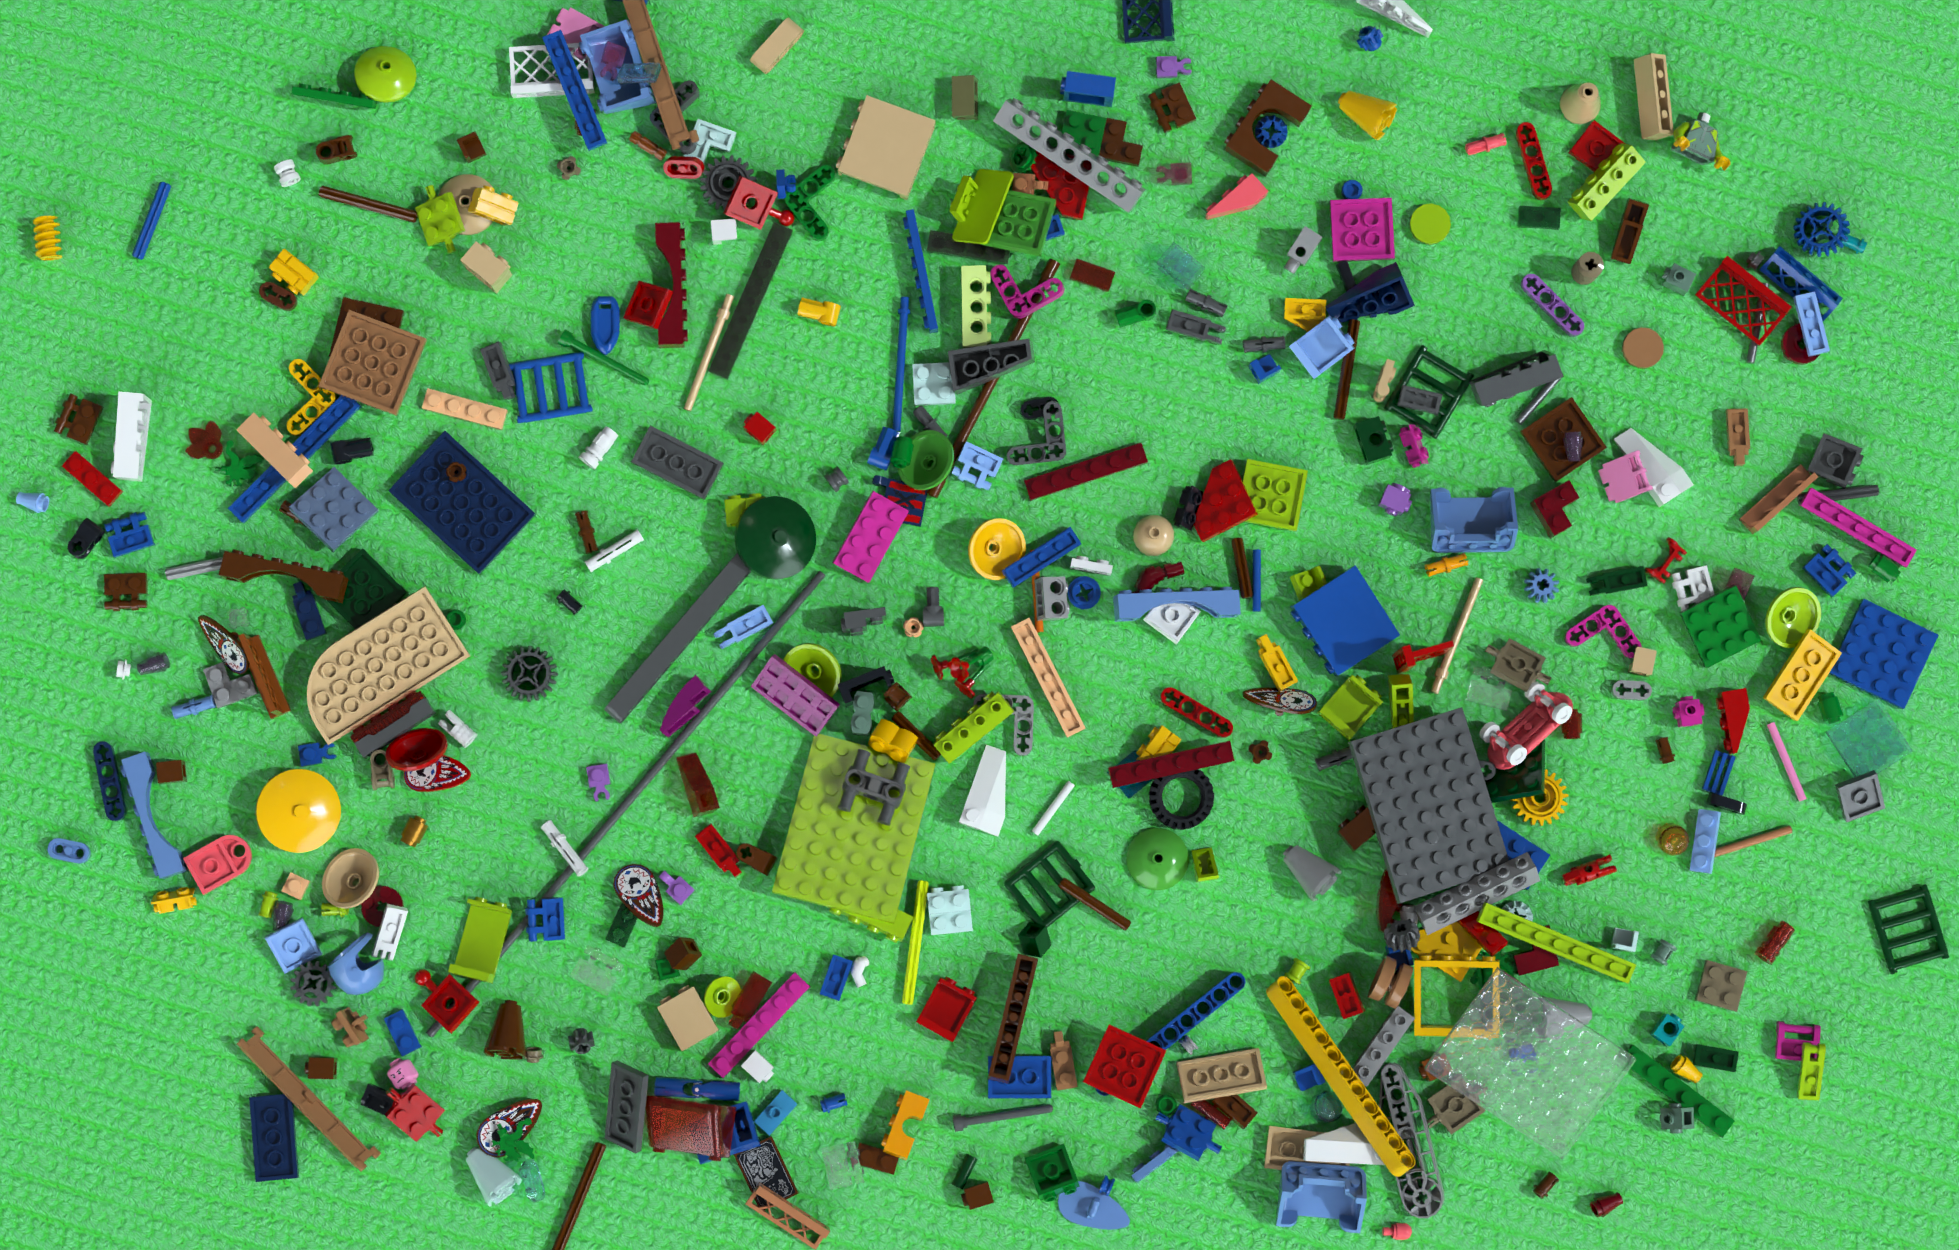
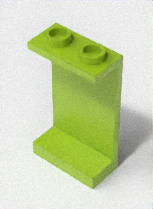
M475 897V900H467V903L471 905L455 964H450L448 972L493 984L512 910L506 908L507 904L495 901L493 905L487 903V899Z

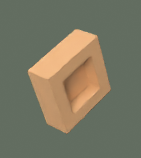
M290 872L281 891L302 900L310 881Z

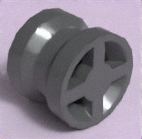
M838 466L834 468L831 474L824 475L826 481L835 492L839 491L842 485L849 483Z

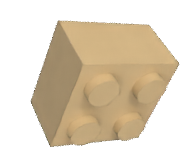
M476 241L460 261L469 272L497 294L512 276L509 270L511 267L500 255L496 258L492 252L493 250L484 242L480 245Z

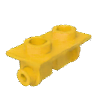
M181 887L173 892H157L153 895L151 904H154V911L159 912V914L172 912L175 910L174 903H177L178 910L193 908L194 905H197L196 897H193L195 888Z

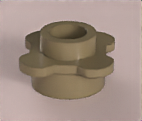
M573 156L557 163V168L561 170L564 180H569L571 176L579 175L581 172L580 167L576 165V158Z

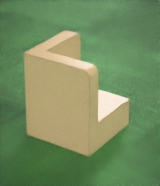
M1636 647L1633 663L1629 664L1628 673L1646 677L1651 676L1657 651Z

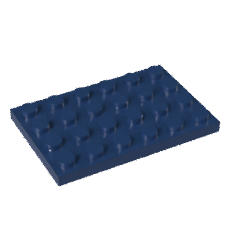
M446 431L434 441L388 490L479 575L536 515ZM458 462L466 467V477L464 480H459L458 482L449 480V476L446 475V469L451 463Z

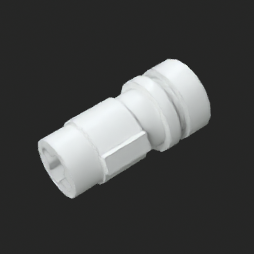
M605 426L592 441V444L585 448V452L580 454L579 459L595 470L599 465L598 462L603 460V455L608 452L614 441L618 438V435L612 429Z

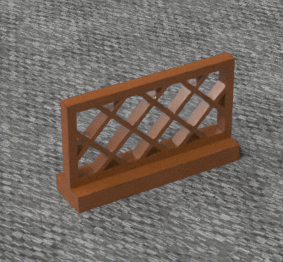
M244 633L238 635L250 663V671L270 718L274 719L291 712L260 635L254 637Z

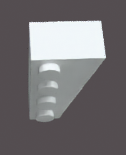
M118 391L116 438L113 446L114 461L111 464V473L113 477L119 480L142 482L152 400L141 393Z

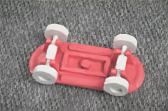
M1539 681L1533 682L1528 691L1524 693L1525 697L1532 701V703L1507 724L1501 732L1500 727L1494 722H1488L1482 727L1480 738L1490 743L1488 748L1489 761L1497 769L1501 770L1510 769L1523 762L1536 746L1560 724L1565 723L1570 718L1573 711L1572 700L1564 693H1548L1545 691L1542 683Z

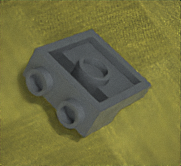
M1823 433L1807 472L1811 474L1815 472L1817 476L1826 479V482L1845 489L1847 484L1851 486L1856 474L1852 472L1854 467H1859L1864 456L1860 453L1863 448Z
M885 607L844 612V618H840L842 633H851V636L864 635L863 631H867L866 623L870 622L871 625L883 624V620H887Z

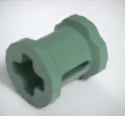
M1661 939L1659 941L1661 944L1650 957L1658 963L1667 966V960L1677 948Z

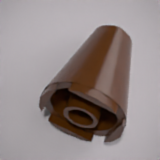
M505 1000V1003L500 1004L484 1048L485 1055L494 1057L497 1054L501 1056V1059L520 1060L526 1057L521 1006L517 1005V1001Z

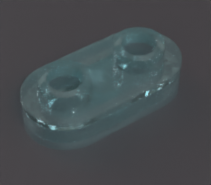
M533 1159L522 1162L519 1172L523 1178L527 1198L532 1202L543 1200L545 1198V1188L537 1163Z

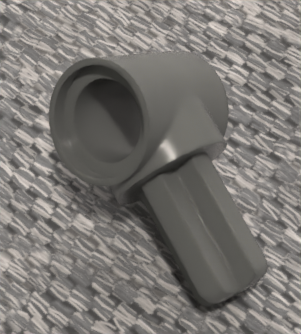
M928 587L926 589L927 606L923 608V627L944 626V608L939 606V588Z

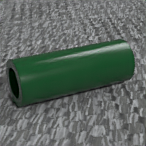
M966 1154L952 1185L963 1190L978 1160L977 1158Z

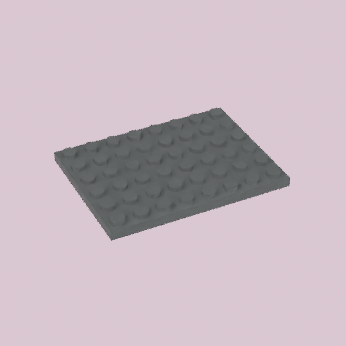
M1462 707L1348 742L1397 904L1473 880L1476 876L1509 861Z

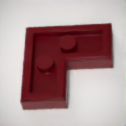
M1549 924L1543 925V926H1545V927H1547V928H1550V925H1549ZM1533 944L1532 950L1513 954L1519 976L1559 966L1557 954Z

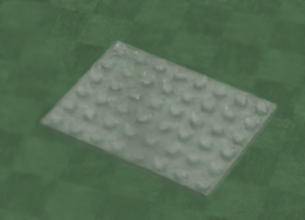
M1497 967L1425 1065L1424 1069L1563 1159L1633 1066L1636 1058Z

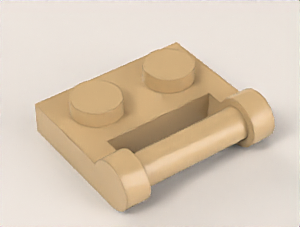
M1387 359L1382 366L1373 393V400L1380 403L1384 401L1385 396L1390 391L1387 384L1391 383L1397 369L1393 367L1395 363L1393 360Z

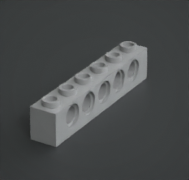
M1526 852L1476 876L1473 880L1464 882L1414 906L1420 924L1426 934L1429 935L1481 910L1484 902L1492 905L1539 882L1540 878L1534 862Z

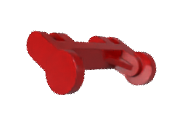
M1670 537L1666 539L1669 545V556L1663 564L1654 569L1647 567L1644 569L1648 575L1654 577L1662 584L1666 580L1661 575L1669 578L1671 575L1666 571V568L1672 560L1676 559L1681 562L1683 559L1677 553L1680 552L1683 555L1687 553Z

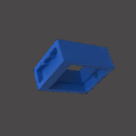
M1067 71V76L1062 77L1060 94L1064 95L1063 101L1112 107L1116 77Z

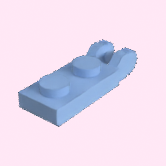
M762 605L728 623L727 626L716 631L713 635L717 638L731 631L733 637L719 645L721 649H724L774 623L766 608Z

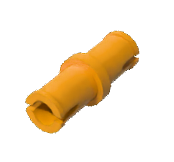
M1462 553L1450 558L1443 557L1440 561L1425 564V570H1429L1426 571L1427 576L1431 577L1443 572L1450 573L1453 569L1468 566V560H1463L1467 559L1466 554Z

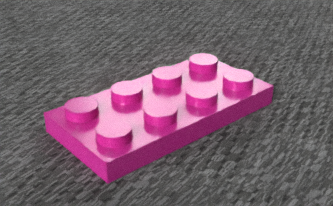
M872 490L832 563L869 583L909 511Z

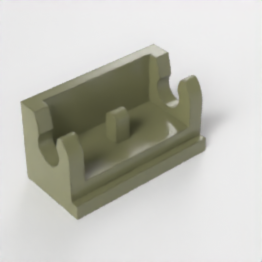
M974 75L952 76V117L957 118V120H978V79Z

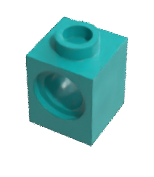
M1663 1014L1650 1032V1035L1665 1046L1670 1047L1685 1026L1680 1023L1682 1020L1675 1014ZM1667 1022L1673 1026V1031L1670 1034L1664 1032V1025Z

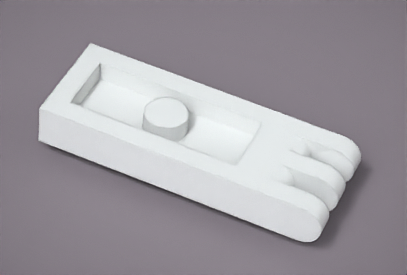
M390 904L386 905L373 947L372 957H377L378 951L381 950V959H385L386 953L389 952L388 960L393 961L408 913L407 908Z

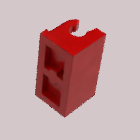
M1351 972L1329 979L1343 1019L1365 1011Z

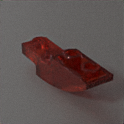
M1386 867L1378 888L1376 904L1377 925L1381 933H1384L1388 923H1393L1392 916L1394 912H1398L1403 904H1397Z

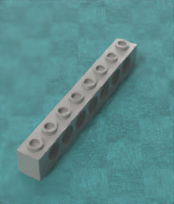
M1009 98L1004 102L993 122L1128 213L1133 210L1146 190L1142 187L1143 184L1134 178L1131 180L1126 177V173L1118 167L1113 168L1108 164L1107 159L1100 155L1097 157L1092 154V150L1084 144L1079 145L1074 142V137L1064 132L1063 134L1058 131V127L1052 122H1045L1040 119V114L1034 110L1028 111L1018 99ZM1016 114H1020L1023 117V124L1016 122ZM1033 126L1040 128L1041 133L1039 136L1032 132ZM1050 137H1054L1057 140V147L1050 145ZM1067 149L1074 151L1075 156L1073 159L1066 155ZM1084 160L1090 161L1092 165L1091 170L1084 168ZM1103 171L1108 174V181H1103L1100 178V172ZM1118 183L1125 185V193L1117 190Z

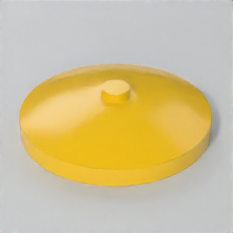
M291 769L275 775L264 785L256 803V820L264 837L274 846L294 853L312 851L325 844L335 833L341 816L339 796L333 785L322 775L306 769Z

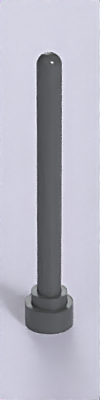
M1048 1104L971 1117L957 1114L953 1115L955 1132L963 1131V1128H967L969 1125L1051 1113L1053 1106Z

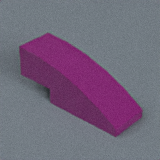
M697 675L685 684L666 712L660 731L668 738L700 712L696 704L711 692Z

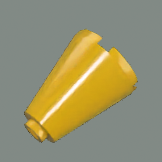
M1353 91L1343 92L1338 100L1339 108L1375 140H1380L1384 136L1383 129L1390 127L1397 112L1395 107L1397 104L1394 102Z

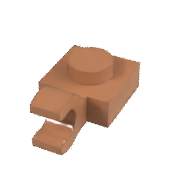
M1013 173L1012 191L1034 195V189L1048 190V182L1036 181L1035 174Z

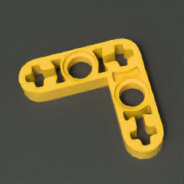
M295 359L290 363L289 371L313 397L287 422V430L294 436H301L337 400V396L334 392L320 388L319 384L315 389L308 388L307 383L309 379L316 378L320 383L321 378L305 361ZM303 364L302 370L308 375L304 378L300 372L294 373L296 371L295 365L301 366ZM322 389L326 395L332 394L330 396L331 402L325 401L323 403L324 398L318 392ZM310 407L317 409V415L313 418H309L306 415V411ZM301 415L309 421L308 424L303 421L300 424L301 429L299 431L296 429L292 431L294 428L292 424L294 422L300 423L303 420L300 418Z

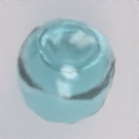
M1328 1090L1314 1096L1309 1108L1312 1117L1316 1121L1326 1124L1334 1122L1341 1117L1344 1105L1335 1092Z

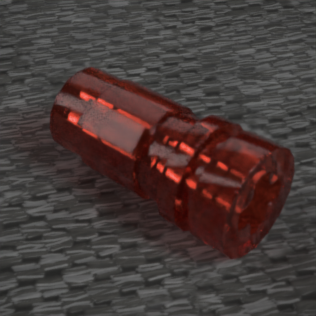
M1781 921L1778 926H1774L1767 935L1768 939L1761 943L1755 954L1764 962L1772 965L1776 957L1780 955L1779 951L1789 941L1795 929L1787 922Z

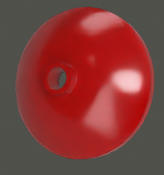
M432 728L412 730L391 742L386 750V760L392 768L400 771L422 770L433 765L443 756L448 742L446 736L439 730Z

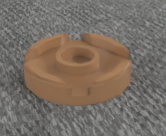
M1642 327L1632 330L1625 337L1622 345L1624 359L1630 365L1640 369L1654 366L1661 359L1664 350L1662 338L1658 333L1650 328Z

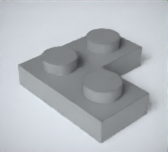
M223 662L203 669L218 709L258 694L250 674L231 681Z

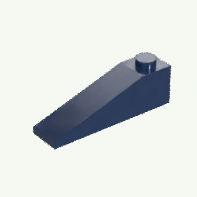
M1395 262L1375 271L1325 307L1329 316L1332 318L1336 317L1339 322H1347L1350 319L1357 320L1363 316L1373 318L1377 317V314H1397L1415 305L1401 271Z

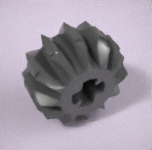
M1403 918L1400 921L1393 919V923H1388L1384 930L1386 944L1394 952L1397 950L1403 952L1406 949L1411 951V948L1417 947V943L1420 941L1418 926L1416 923H1412L1411 919L1406 921Z

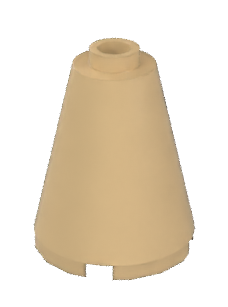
M1592 83L1574 84L1563 92L1560 99V109L1564 114L1563 116L1574 124L1581 125L1592 121L1598 115L1601 107L1598 89Z

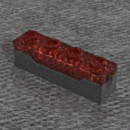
M415 690L405 696V701L400 704L399 702L392 704L388 707V712L383 715L381 713L375 715L370 719L371 723L365 727L360 725L352 731L354 734L350 738L363 758L367 759L374 751L384 748L397 737L407 733L436 714L423 692H416Z

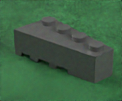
M1542 350L1470 380L1469 383L1477 404L1490 407L1496 404L1498 400L1512 398L1515 394L1531 390L1534 387L1564 376L1556 354Z

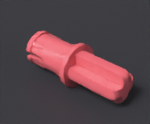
M1504 133L1488 138L1484 136L1481 140L1466 144V153L1473 155L1483 151L1490 152V149L1506 146V137H1504Z

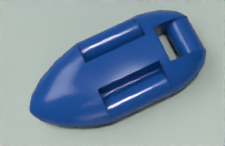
M598 296L594 299L591 306V336L596 348L602 354L607 355L615 347L619 337L620 310L618 302L614 297ZM611 304V309H599V305Z

